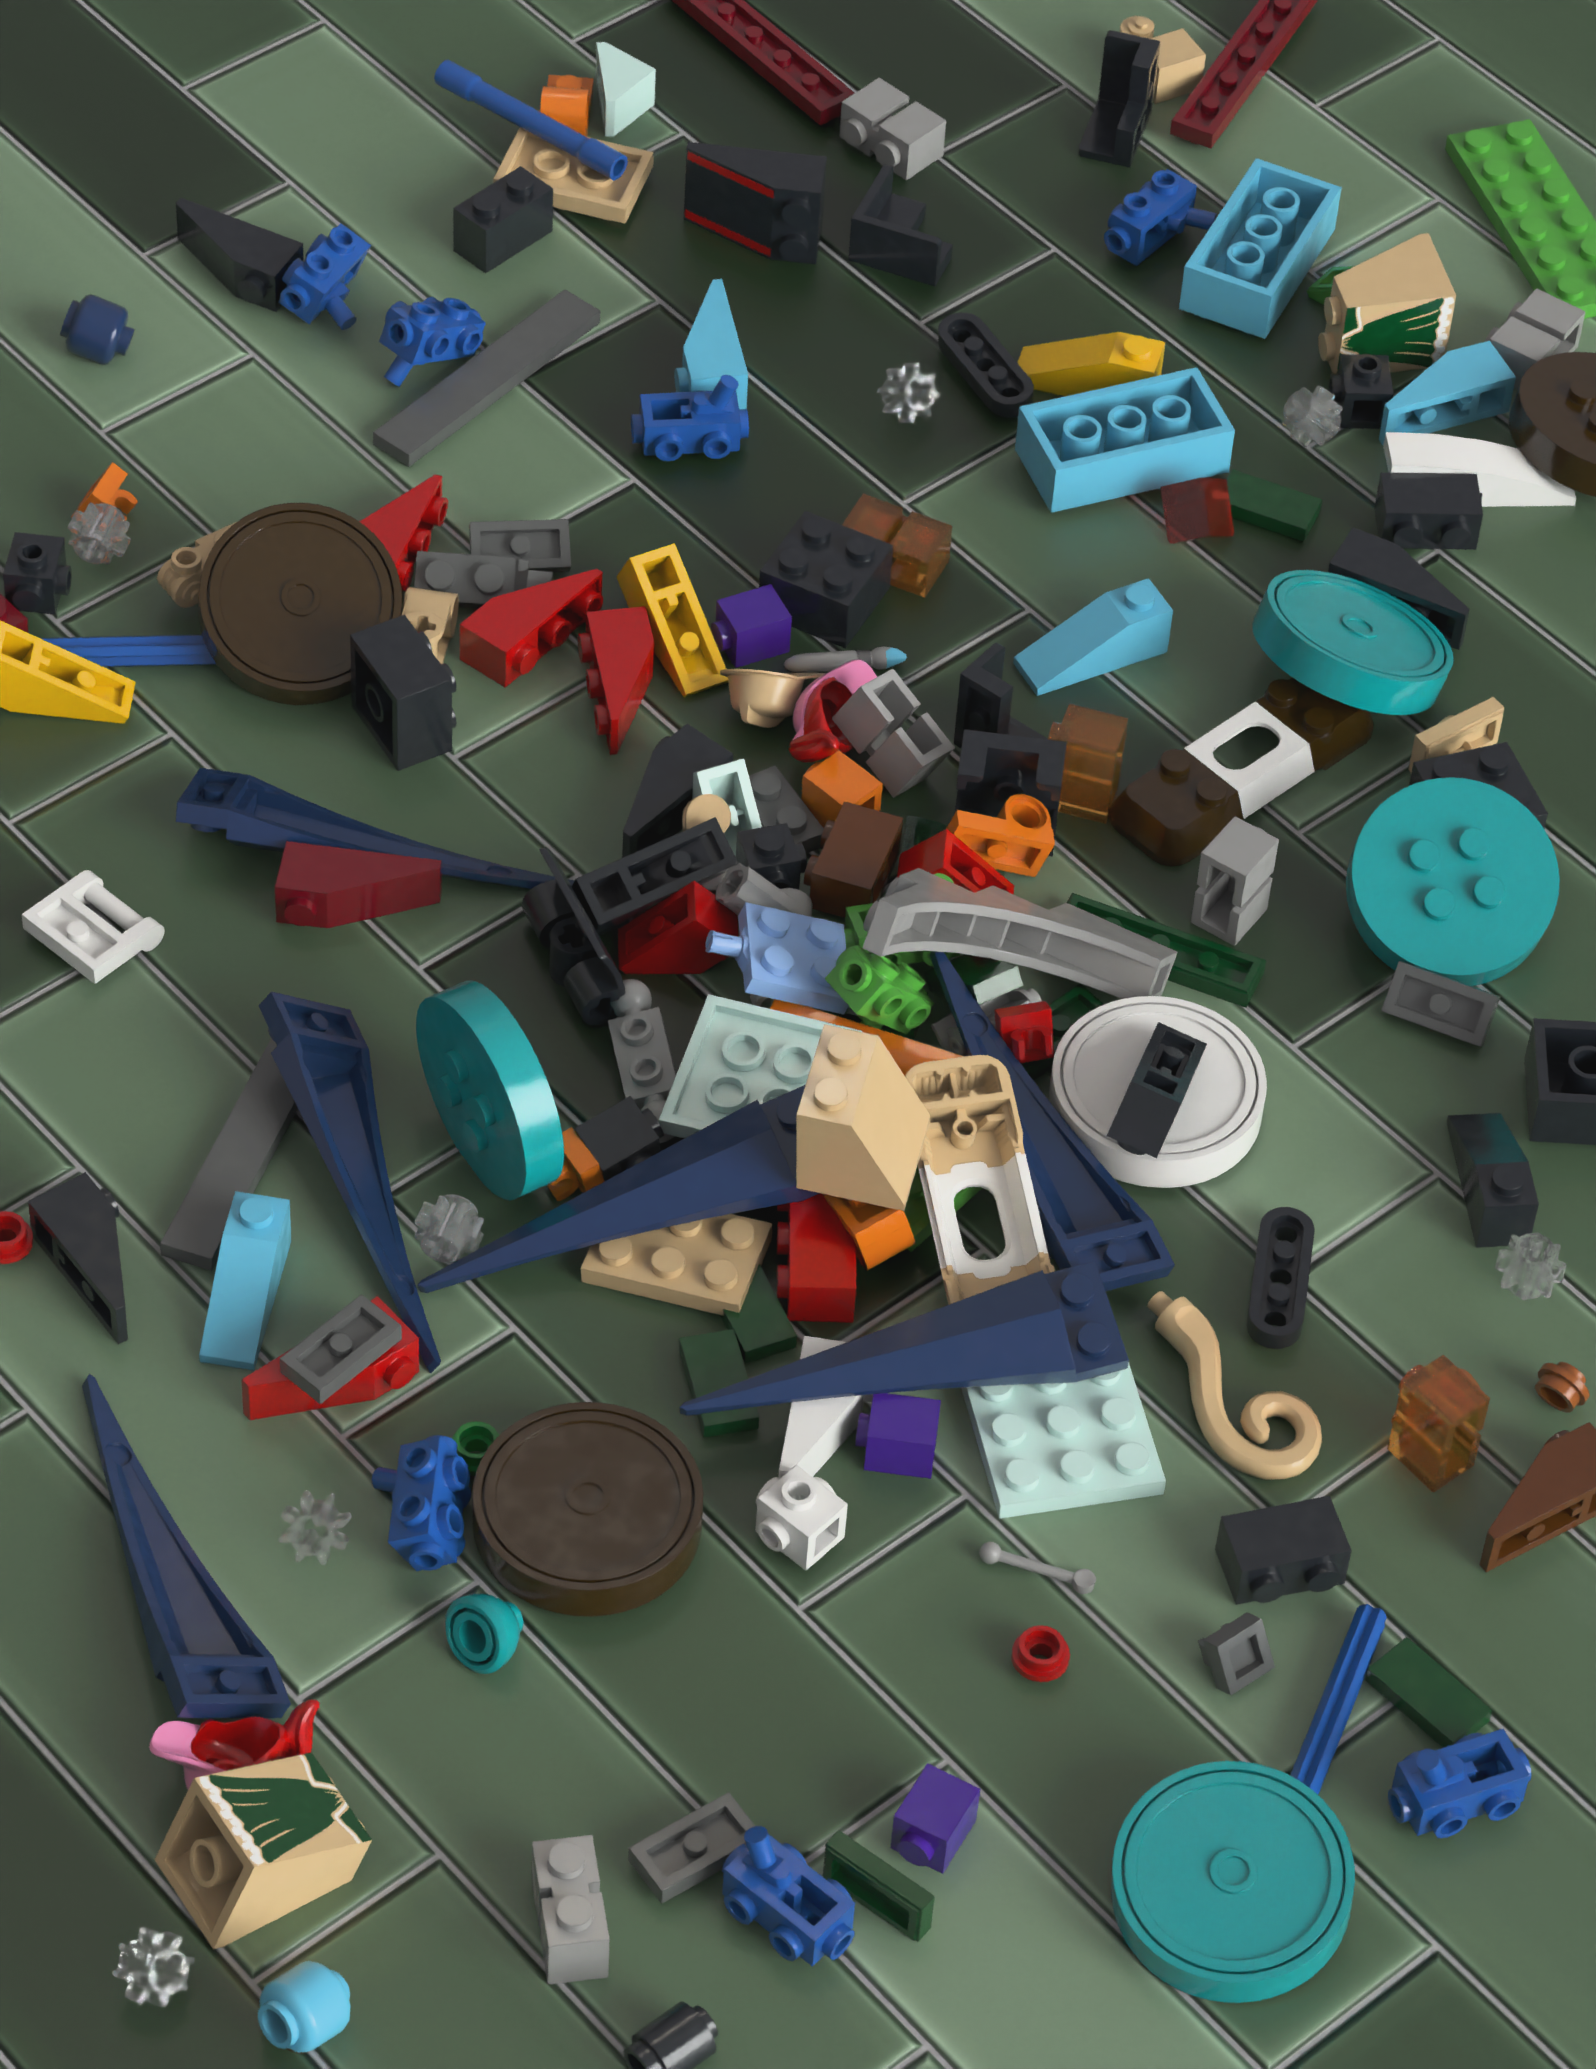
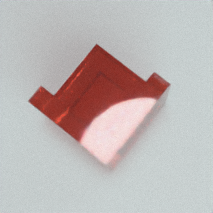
M1201 477L1160 487L1169 543L1179 544L1206 537L1228 538L1234 536L1227 479Z

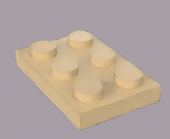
M520 127L493 178V183L521 166L553 188V207L625 224L653 168L654 152L598 140L626 155L628 159L623 175L617 180H611L582 164L578 158Z
M728 1214L591 1245L581 1266V1282L722 1316L723 1309L739 1313L759 1264L760 1266L762 1265L772 1240V1223Z

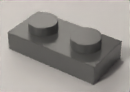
M569 519L470 522L469 524L470 554L516 557L517 560L529 561L528 570L570 572Z
M772 766L749 775L762 827L787 823L794 842H801L805 853L819 849L824 828L778 768Z
M1399 961L1381 1011L1481 1047L1484 1045L1501 996Z
M361 1294L280 1358V1372L321 1404L402 1339V1325Z
M728 1792L629 1847L628 1861L660 1903L663 1904L721 1871L726 1859L733 1850L741 1844H746L744 1834L748 1829L755 1827V1825Z

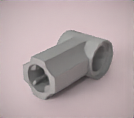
M741 863L727 870L724 879L716 889V900L736 915H739L745 902L812 917L813 904L811 898L806 893L793 888L779 889L753 869L745 867Z

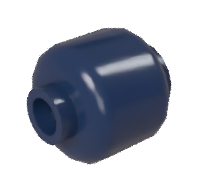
M89 294L83 297L80 302L72 301L63 322L60 336L66 338V348L69 352L95 363L106 365L112 361L116 353L125 356L135 329L126 326L128 322V311L126 308L96 295Z

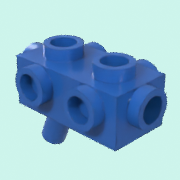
M1169 169L1160 170L1152 175V180L1146 182L1139 192L1126 195L1123 204L1121 203L1114 208L1108 219V228L1110 229L1104 233V242L1108 250L1137 266L1175 234L1183 232L1185 226L1209 230L1217 218V213L1194 208L1197 185Z
M341 223L331 230L328 237L321 233L308 249L305 261L303 262L297 258L287 269L282 278V282L287 284V286L281 292L279 303L309 325L322 311L327 310L341 330L350 328L354 325L357 318L344 302L350 292L346 285L357 275L371 245Z
M429 297L423 302H414L409 306L402 301L394 303L386 313L385 325L379 342L397 354L384 377L400 387L413 365H424V363L474 356L482 343L486 322L481 319L480 314L475 309L470 308L468 304L455 298H445L443 301H439L434 297Z
M722 375L713 391L640 394L639 414H631L632 443H642L644 456L656 455L657 458L663 461H673L682 454L704 453L709 458L720 459L727 456L731 451H740V438L749 437V419L747 409H739L736 394L737 380L730 375Z
M434 1435L425 1440L400 1445L397 1470L378 1467L372 1475V1485L375 1489L392 1492L393 1505L388 1543L416 1571L436 1570L443 1565L457 1563V1557L463 1552L465 1547L462 1515L463 1509L471 1499V1490L468 1487L470 1473L465 1460L457 1454L458 1445L456 1441L447 1436Z
M1504 1728L1484 1735L1472 1733L1464 1736L1453 1745L1435 1751L1433 1749L1419 1750L1398 1762L1392 1788L1388 1791L1389 1806L1395 1819L1399 1823L1409 1821L1417 1836L1433 1831L1436 1837L1447 1838L1461 1831L1466 1826L1468 1819L1487 1814L1490 1820L1498 1821L1515 1813L1524 1800L1528 1782L1531 1780V1767L1524 1751L1521 1748H1514Z
M755 1826L748 1829L744 1834L746 1844H741L733 1850L722 1868L724 1873L722 1894L725 1896L724 1904L729 1913L742 1924L749 1925L753 1920L770 1932L769 1940L773 1948L789 1961H794L800 1956L813 1967L824 1955L831 1960L840 1957L851 1944L855 1934L854 1930H852L855 1902L852 1901L848 1891L839 1882L823 1878L807 1865L804 1857L795 1847L787 1843H779L768 1834L765 1827Z

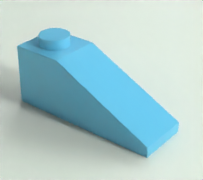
M713 279L683 346L682 367L675 368L676 392L713 391L722 375H730L738 382L736 394L739 409H746L748 388L746 364L723 280Z
M1490 340L1448 351L1385 404L1379 441L1384 445L1386 432L1428 434L1507 413L1510 410L1516 376Z
M1149 578L1105 592L1015 655L1013 664L1036 696L1167 653L1173 609Z
M235 1191L222 1235L199 1353V1362L255 1370L291 1244L289 1199Z

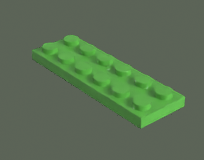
M1528 119L1447 135L1445 150L1532 289L1535 291L1537 288L1586 311L1584 319L1596 317V220L1532 121Z

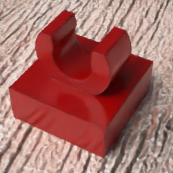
M1046 1001L994 1009L995 1029L1020 1063L1054 1058L1052 1008Z

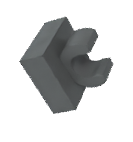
M1249 1612L1231 1623L1222 1625L1221 1629L1207 1638L1198 1640L1203 1661L1211 1667L1217 1689L1229 1695L1236 1693L1275 1668L1262 1619Z

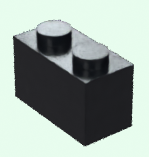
M521 166L453 208V251L484 273L491 271L553 231V188Z
M1380 473L1374 507L1378 537L1396 543L1405 549L1476 550L1483 518L1477 474Z
M1330 1496L1221 1516L1215 1547L1236 1605L1254 1601L1267 1603L1284 1595L1310 1590L1313 1592H1323L1336 1585L1345 1584L1352 1551Z

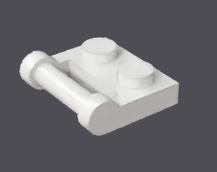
M85 870L22 914L23 929L96 984L140 951L148 952L157 947L163 939L165 929L153 918H143L105 889L101 878L92 871ZM91 903L126 931L124 933L119 932L86 905Z

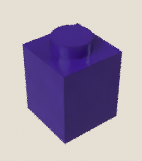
M769 584L716 600V620L711 623V633L718 650L725 651L734 667L738 668L790 652L792 616L773 586Z
M890 1393L873 1394L871 1413H859L855 1446L866 1448L864 1470L931 1479L941 1400Z
M927 1763L894 1815L890 1848L899 1852L905 1860L914 1865L927 1866L943 1874L976 1822L980 1788Z

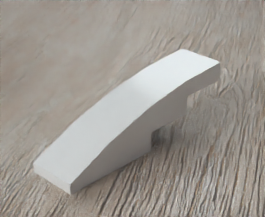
M1386 432L1383 447L1388 473L1477 474L1482 507L1575 506V491L1556 482L1537 469L1518 448L1484 440L1440 434Z

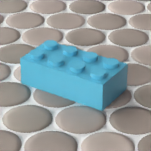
M1256 158L1184 266L1179 309L1266 339L1334 232L1342 187Z
M1195 367L1020 406L1015 450L1049 511L1053 513L1229 473L1235 429L1199 369Z

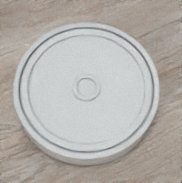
M1138 996L1116 1000L1099 1006L1082 1016L1067 1030L1059 1042L1054 1055L1049 1101L1114 1179L1145 1187L1174 1188L1194 1185L1215 1178L1235 1166L1248 1153L1258 1136L1261 1126L1267 1081L1263 1062L1253 1043L1236 1025L1209 1008L1182 999L1162 996ZM1158 1022L1207 1043V1046L1156 1159L1147 1154L1136 1155L1124 1150L1116 1140L1107 1137V1134Z

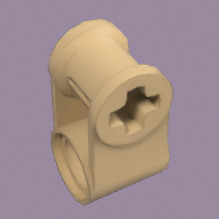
M408 587L404 597L402 615L408 618L417 632L423 631L426 634L433 654L440 664H443L450 638H453L456 629L459 595L457 593Z

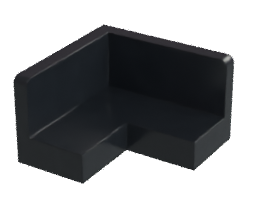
M1113 30L1107 32L1098 101L1079 146L1078 155L1080 157L1128 168L1131 167L1152 113L1161 41Z
M884 164L851 218L849 261L935 287L952 259L953 244L943 242L939 237L917 231L925 218L926 203L892 194L894 167Z
M997 642L960 673L953 743L959 748H962L964 729L1048 739L1010 716L1013 686L1002 680L1005 647ZM1067 750L1065 752L1064 765L1068 762L1069 752Z

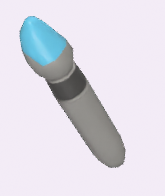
M882 646L872 651L848 650L798 654L788 658L783 665L787 670L795 673L830 672L849 661L862 660L870 667L882 670L904 662L907 656L900 649Z

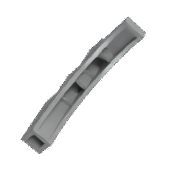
M920 868L896 877L888 887L885 897L872 904L864 921V930L868 931L863 949L881 957L898 952L937 951L991 958L1067 978L1121 999L1138 996H1162L1178 953L1068 903L1047 910L993 885L974 893Z

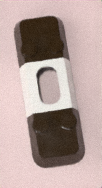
M1293 677L1289 680H1274L1269 684L1263 697L1184 749L1165 751L1155 768L1130 783L1112 803L1109 817L1111 825L1155 862L1170 867L1184 865L1199 856L1234 816L1242 820L1319 768L1323 770L1329 769L1366 744L1371 739L1374 727L1370 711L1333 700L1305 686ZM1259 726L1267 728L1279 738L1280 743L1276 748L1243 769H1228L1218 763L1213 755V752L1219 746L1249 727Z

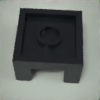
M964 729L956 787L955 812L961 810L997 817L1010 796L1026 794L1036 798L1047 808L1051 818V827L1055 841L1067 742ZM1054 847L1048 856L1053 857Z

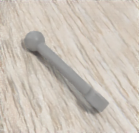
M986 1542L979 1549L980 1558L987 1564H994L999 1561L1071 1583L1073 1589L1080 1594H1088L1095 1587V1574L1088 1569H1079L1074 1573L1002 1551L995 1542Z

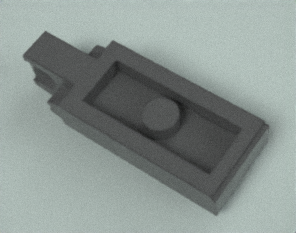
M417 551L414 588L457 593L459 595V607L480 608L492 597L553 581V573L528 570L529 561L517 560L516 557Z

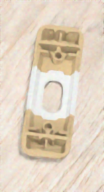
M973 1055L928 1061L914 1065L907 1071L905 1077L930 1114V1123L919 1158L918 1169L948 1305L1043 1270L1044 1274L1054 1272V1266L1050 1263L1023 1146V1131L1013 1087L1006 1066L998 1059L989 1055ZM969 1187H981L988 1190L994 1196L1005 1239V1249L998 1257L978 1260L971 1257L965 1251L954 1208V1198L959 1191Z

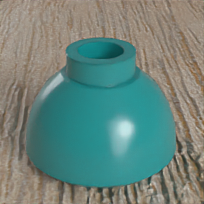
M475 1593L459 1597L451 1603L445 1617V1631L452 1652L464 1666L476 1673L490 1674L504 1666L515 1653L524 1622L520 1610L513 1603L504 1602L500 1598L489 1594Z

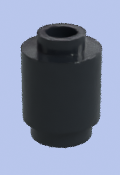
M680 2001L632 2036V2044L624 2049V2057L630 2069H694L716 2052L714 2038L718 2036V2030L713 2019L704 2008L699 2005H695L692 2008L687 2003Z

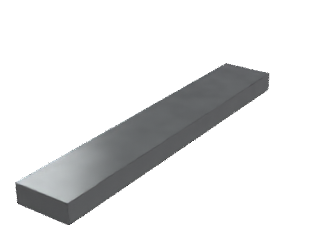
M564 289L373 432V445L410 467L600 323V310Z
M272 1038L160 1242L161 1256L207 1270H213L218 1261L222 1235L235 1191L254 1193L295 1116L298 1107L271 1055V1052L277 1047Z

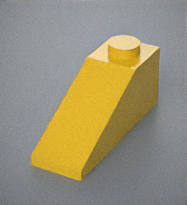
M1114 332L1024 346L1017 363L1032 380L1035 390L1069 396L1161 375L1165 342L1139 335Z
M675 543L630 557L616 578L629 608L646 606L654 639V653L682 696L686 697L728 683V677L720 674V670L726 669V666Z
M0 620L1 708L17 713L124 724L127 721L135 689V681Z

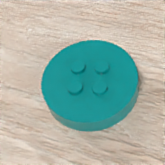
M1294 570L1279 574L1269 583L1253 618L1252 629L1257 643L1278 667L1314 691L1343 704L1366 711L1389 715H1411L1426 711L1436 702L1453 666V652L1448 641L1435 625L1421 613L1400 599L1374 586L1334 573L1316 570Z
M1454 777L1436 778L1421 781L1401 789L1386 799L1371 814L1355 843L1349 859L1346 874V893L1350 914L1360 936L1374 954L1389 967L1396 971L1398 962L1403 961L1461 983L1476 986L1493 981L1509 973L1521 964L1535 949L1553 917L1558 901L1560 877L1556 854L1545 829L1528 808L1505 791L1480 781Z
M472 980L464 981L425 998L420 1003L416 1016V1037L420 1060L435 1106L456 1148L482 1183L502 1199L515 1200L556 1181L562 1172L564 1163V1143L558 1111L541 1064L511 1012L491 990L481 983Z
M1243 1761L1209 1762L1180 1770L1166 1777L1149 1789L1128 1813L1120 1828L1114 1847L1111 1877L1113 1911L1121 1934L1131 1951L1150 1972L1165 1983L1182 1992L1206 2000L1229 2003L1254 2002L1284 1994L1300 1986L1322 1969L1333 1956L1342 1941L1350 1918L1355 1884V1865L1352 1849L1342 1824L1327 1803L1304 1783L1284 1772L1256 1763Z

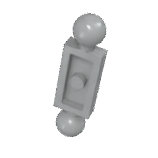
M635 979L623 980L625 994L618 1000L610 1002L615 1015L619 1018L608 1020L625 1098L631 1096L641 1111L649 1108L659 1122L660 1115L675 1080L676 1071L660 1008L650 1009L652 996L644 983ZM664 1134L663 1137L659 1138L660 1143L667 1142L675 1136Z

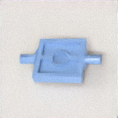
M745 902L738 915L739 937L715 932L714 930H710L705 944L706 952L735 958L743 973L745 993L839 1014L846 1012L848 1004L825 980V977L836 966L838 957L846 950L844 924Z

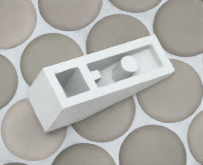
M804 1336L800 1359L846 1342ZM873 1394L792 1402L778 1478L780 1479L796 1464L813 1477L857 1428L859 1413H862L864 1402L872 1403Z

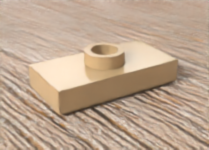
M1492 697L1455 716H1447L1437 725L1416 734L1408 770L1412 772L1413 762L1496 744L1505 707Z

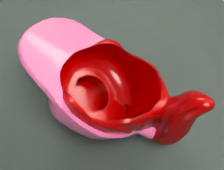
M862 660L849 661L815 679L801 693L793 711V726L797 734L790 742L788 749L794 759L806 763L815 762L829 757L839 750L842 753H846L853 748V745L832 720V717L860 686L877 677L866 662Z
M310 1699L299 1704L291 1712L284 1725L261 1717H247L226 1723L208 1719L201 1725L183 1721L165 1722L153 1733L149 1748L152 1754L183 1766L185 1784L187 1789H189L195 1777L311 1753L313 1721L320 1703L318 1700Z

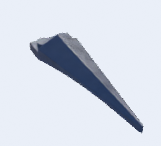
M199 768L177 801L176 822L191 824L193 829L202 832H216L221 829H227L226 839L237 846L284 852L286 841L436 859L442 860V876L524 889H532L541 883L555 879L554 876L472 858L378 829L316 805L247 774ZM568 879L571 886L575 880Z
M931 951L930 959L968 1056L989 1055L996 1058L1006 1066L1010 1075L1023 1131V1146L1049 1258L1055 1259L1060 1270L1095 1261L1105 1291L1167 1277L1175 1264L1152 1219L1097 1160L1039 1089L983 1012L945 953Z
M270 992L258 1006L268 1025L269 1035L277 1045L271 1052V1055L404 1323L419 1338V1353L431 1374L440 1365L441 1359L415 1285L396 1215L379 1129L369 1048L351 1010Z
M805 1085L763 1104H760L757 1099L422 1279L417 1284L420 1292L429 1293L514 1266L610 1240L702 1219L804 1201L820 1194L796 1188L797 1111Z
M1093 1261L1046 1274L1041 1270L689 1400L680 1406V1413L689 1416L782 1403L929 1389L1075 1383L1127 1369L1129 1358L1096 1262Z
M89 1373L82 1385L146 1642L155 1677L165 1682L177 1718H282L291 1702L273 1655L227 1599L184 1537L137 1459L95 1377Z

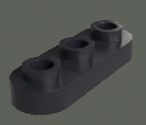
M961 312L948 315L940 322L938 326V345L940 350L992 413L1006 418L1018 417L1020 406L1033 404L1034 385L1032 380L979 317Z
M1278 1207L1268 1211L1261 1220L1257 1240L1247 1316V1331L1255 1342L1271 1349H1282L1293 1345L1301 1335L1305 1315L1315 1228L1307 1214L1292 1207Z

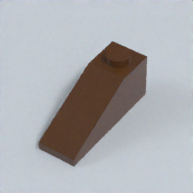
M1590 1422L1570 1432L1562 1430L1554 1434L1544 1444L1487 1531L1479 1564L1485 1572L1596 1516V1429Z

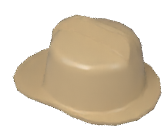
M752 669L720 670V674L728 677L730 701L733 710L740 713L742 720L746 724L763 728L775 727L785 717L793 715L794 707L801 694L804 681L808 678H818L825 674L778 673Z

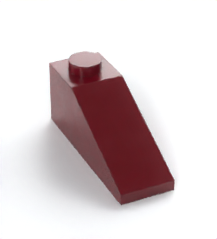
M286 841L275 884L276 922L328 929L438 904L442 896V860Z

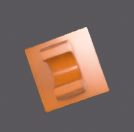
M112 462L90 487L71 518L87 529L99 516L106 527L117 531L126 521L127 517L120 513L116 507L125 514H128L138 503L133 494L119 489L128 473Z
M572 1127L562 1132L564 1143L562 1172L556 1181L546 1185L557 1201L569 1197L578 1187L584 1193L605 1182L599 1163Z

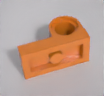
M549 75L547 86L542 88L540 112L587 137L594 93V78L576 77L573 75Z
M1026 794L1010 796L997 817L957 810L946 828L994 869L1036 877L1055 845L1051 818L1047 808L1042 802Z
M823 1194L856 1244V1257L865 1270H869L915 1245V1238L904 1211Z

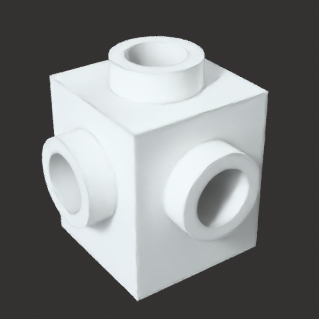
M797 1464L780 1479L778 1477L770 1479L757 1495L755 1531L767 1547L776 1552L781 1551L805 1571L845 1537L848 1504L835 1494L832 1487L825 1480L819 1477H812Z

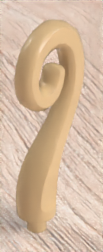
M1163 1291L1157 1292L1150 1299L1147 1307L1158 1316L1155 1329L1182 1355L1187 1363L1191 1399L1196 1419L1204 1438L1212 1450L1227 1464L1240 1472L1265 1480L1288 1479L1300 1475L1307 1470L1318 1456L1322 1444L1321 1425L1311 1407L1297 1396L1284 1391H1267L1255 1395L1246 1403L1240 1418L1242 1428L1252 1442L1264 1444L1268 1441L1270 1427L1266 1419L1272 1416L1286 1419L1293 1426L1296 1433L1293 1442L1281 1449H1264L1246 1440L1230 1423L1223 1406L1220 1348L1217 1336L1209 1320L1186 1297H1179L1173 1301Z

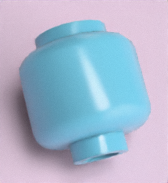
M305 1961L294 1966L267 1983L260 1995L258 2021L262 2032L278 2048L299 2054L314 2050L342 2032L349 2022L350 1990L348 1984L338 1972L330 1970L321 1963Z

